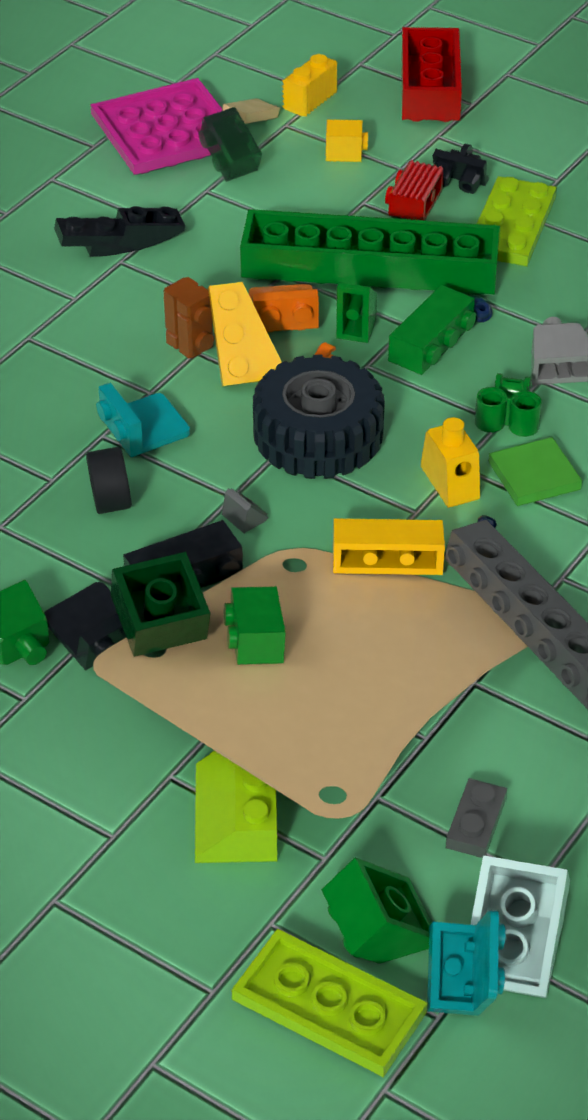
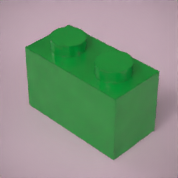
M277 586L231 587V603H224V625L228 626V649H235L237 665L284 663L286 631Z

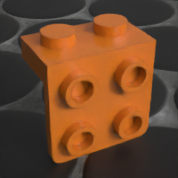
M310 284L264 286L249 289V296L267 332L319 328L318 290L313 289Z

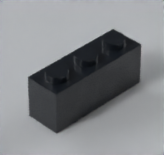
M224 520L123 554L124 566L186 552L200 588L225 580L243 569L242 545Z

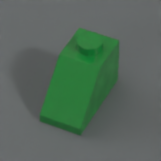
M338 282L336 338L368 343L376 322L377 293L371 287Z

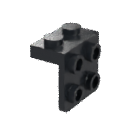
M102 582L93 583L44 612L48 628L85 671L93 666L94 660L99 654L126 638L110 595L111 591Z

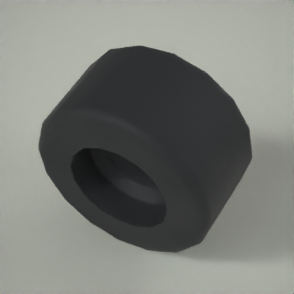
M113 447L88 452L86 454L87 466L97 513L103 514L131 508V494L121 448Z

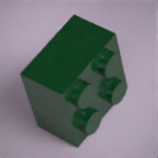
M186 552L112 569L110 595L133 657L207 639L211 613Z

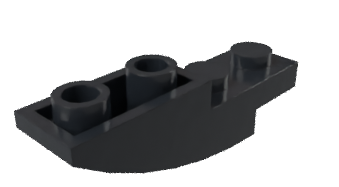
M133 206L130 208H118L116 218H79L75 216L56 218L54 230L61 246H85L90 257L138 251L157 245L183 232L185 224L177 208L166 206L142 208Z

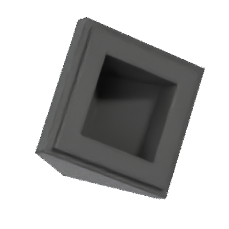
M232 488L226 490L222 515L240 531L246 533L268 519V514L248 497Z

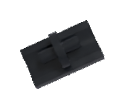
M466 143L462 146L461 151L452 149L451 152L435 149L432 155L433 164L437 167L442 166L444 169L443 187L448 186L451 178L459 180V189L471 194L475 193L479 185L486 186L489 178L486 174L487 161L481 160L479 155L472 154V145Z

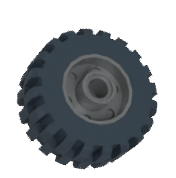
M313 355L312 358H304V356L295 357L289 363L284 361L276 366V370L271 368L255 388V394L253 395V437L255 444L258 446L262 456L266 460L269 459L273 466L278 469L283 467L286 473L294 476L298 473L303 474L305 478L315 479V476H324V479L334 478L335 474L342 473L344 476L352 473L355 467L360 469L367 464L369 458L372 459L379 451L380 445L383 442L385 399L382 387L367 369H360L358 363L351 360L348 362L342 361L341 357L332 356L331 358H325L323 355Z

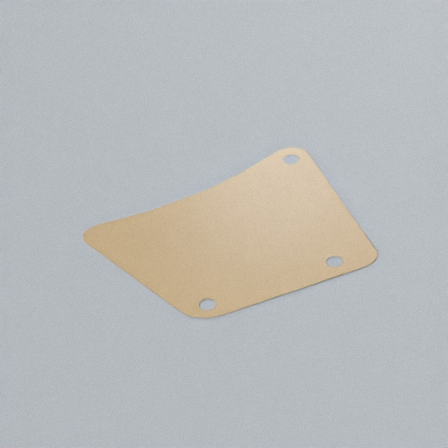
M310 548L281 550L267 555L203 592L211 613L207 639L168 648L164 655L152 658L145 655L133 657L127 638L99 654L94 660L93 669L100 678L311 813L325 818L340 819L351 817L361 812L369 804L402 750L432 716L487 671L528 646L476 591L418 575L333 573V553ZM296 558L303 560L307 567L301 572H290L283 568L282 564L287 559ZM277 586L286 631L284 663L237 665L235 649H228V626L224 625V603H231V587ZM335 786L343 789L347 797L340 804H328L320 799L319 792L325 787Z

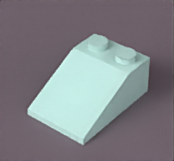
M483 855L471 925H476L489 910L498 911L499 923H504L506 928L505 945L503 950H499L498 967H503L505 970L503 991L546 998L566 909L570 885L568 870Z

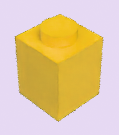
M327 119L326 161L361 162L362 150H368V132H362V120Z

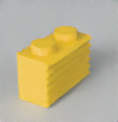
M315 54L301 67L295 68L293 73L282 80L284 84L282 85L284 89L282 90L284 93L282 95L284 98L282 100L284 103L282 107L287 111L305 117L307 114H310V111H314L317 106L327 101V98L337 93V61L327 58L322 54Z

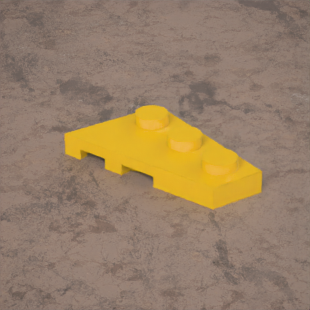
M243 282L209 286L208 291L222 387L259 382L271 368L276 370V366L282 363Z

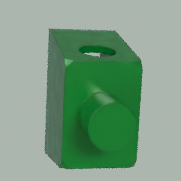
M23 580L0 591V664L8 665L24 658L29 665H37L44 660L47 654L44 647L50 642L46 616L28 582Z

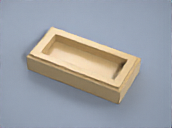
M256 98L223 104L221 114L239 123L249 124L278 118L280 108Z

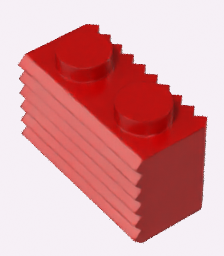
M410 160L404 170L399 169L394 187L389 186L385 195V204L389 205L388 215L408 220L425 221L436 200H438V196L442 193L444 170L442 166H431L430 163L426 165L424 162L420 164L418 161Z

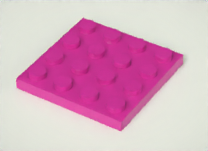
M198 78L90 104L91 115L134 175L145 174L151 170L167 166L171 167L178 163L202 159L209 155L230 152L233 149L244 147V136L230 118L221 114L222 108Z

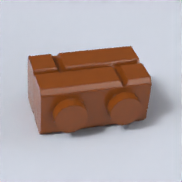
M183 277L165 287L166 343L174 349H179V352L187 358H194L212 348L214 342L213 319L208 289L198 286V283L190 277Z

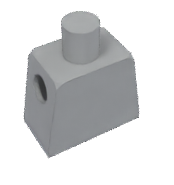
M549 317L542 325L534 327L531 360L532 385L588 382V336L581 324L562 323L558 317Z

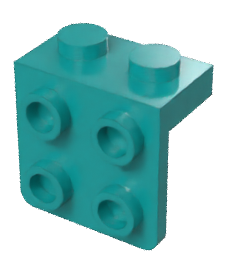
M111 382L98 387L99 402L96 403L98 415L130 457L176 442L190 435L189 425L164 394L155 393L126 403Z
M489 910L476 925L432 922L430 924L427 1012L479 1016L496 1000L497 994L503 993L505 970L503 967H498L499 950H503L505 945L506 928L504 923H499L498 911Z

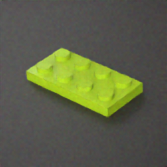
M497 177L477 224L500 225L498 261L528 266L556 198L557 187L546 185L542 182L533 183L517 180L513 177Z
M278 928L231 989L233 1001L382 1077L386 1075L426 1015L428 1004Z

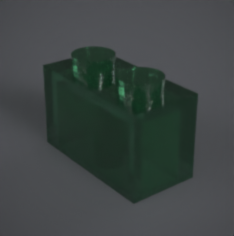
M236 107L203 117L201 130L199 131L200 143L204 148L208 149L212 156L214 168L217 172H221L226 182L258 171L262 152Z

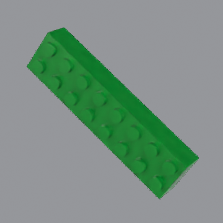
M248 209L240 245L241 277L256 280L271 279L284 280L286 282H315L317 284H338L339 282L380 288L390 287L434 291L440 285H443L458 292L495 295L500 225Z

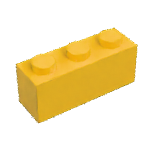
M334 518L333 573L443 575L445 552L443 520Z

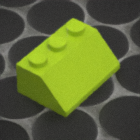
M213 751L197 762L195 863L277 861L276 789L216 751Z

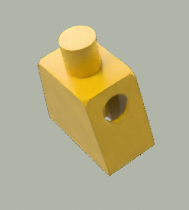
M455 417L447 418L442 426L426 431L421 468L447 508L480 499V464L478 449L464 430V422Z

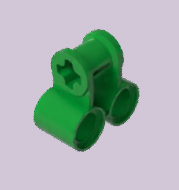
M497 373L495 387L482 388L477 393L475 425L477 428L489 433L500 431L504 426H509L510 431L518 436L528 437L536 434L540 425L542 402L539 395L530 392L531 377L526 376L523 380L503 377V374Z

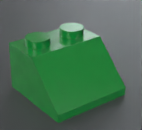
M355 857L321 889L329 905L327 908L332 919L337 922L344 937V947L355 958H363L381 964L429 949V927L432 922L408 877Z

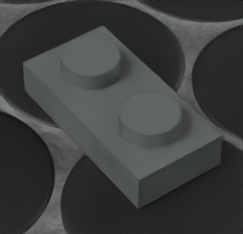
M469 778L446 837V848L483 858V855L486 856L507 799L508 788Z

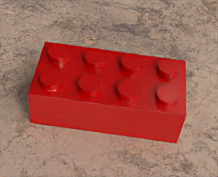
M402 27V120L415 122L422 120H439L442 122L460 120L462 82L459 28Z

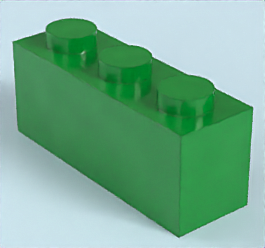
M440 285L389 335L388 361L423 375L431 365L437 364L441 355L448 348L454 347L458 338L466 330L469 331L473 327L476 320V313L474 312L475 298Z

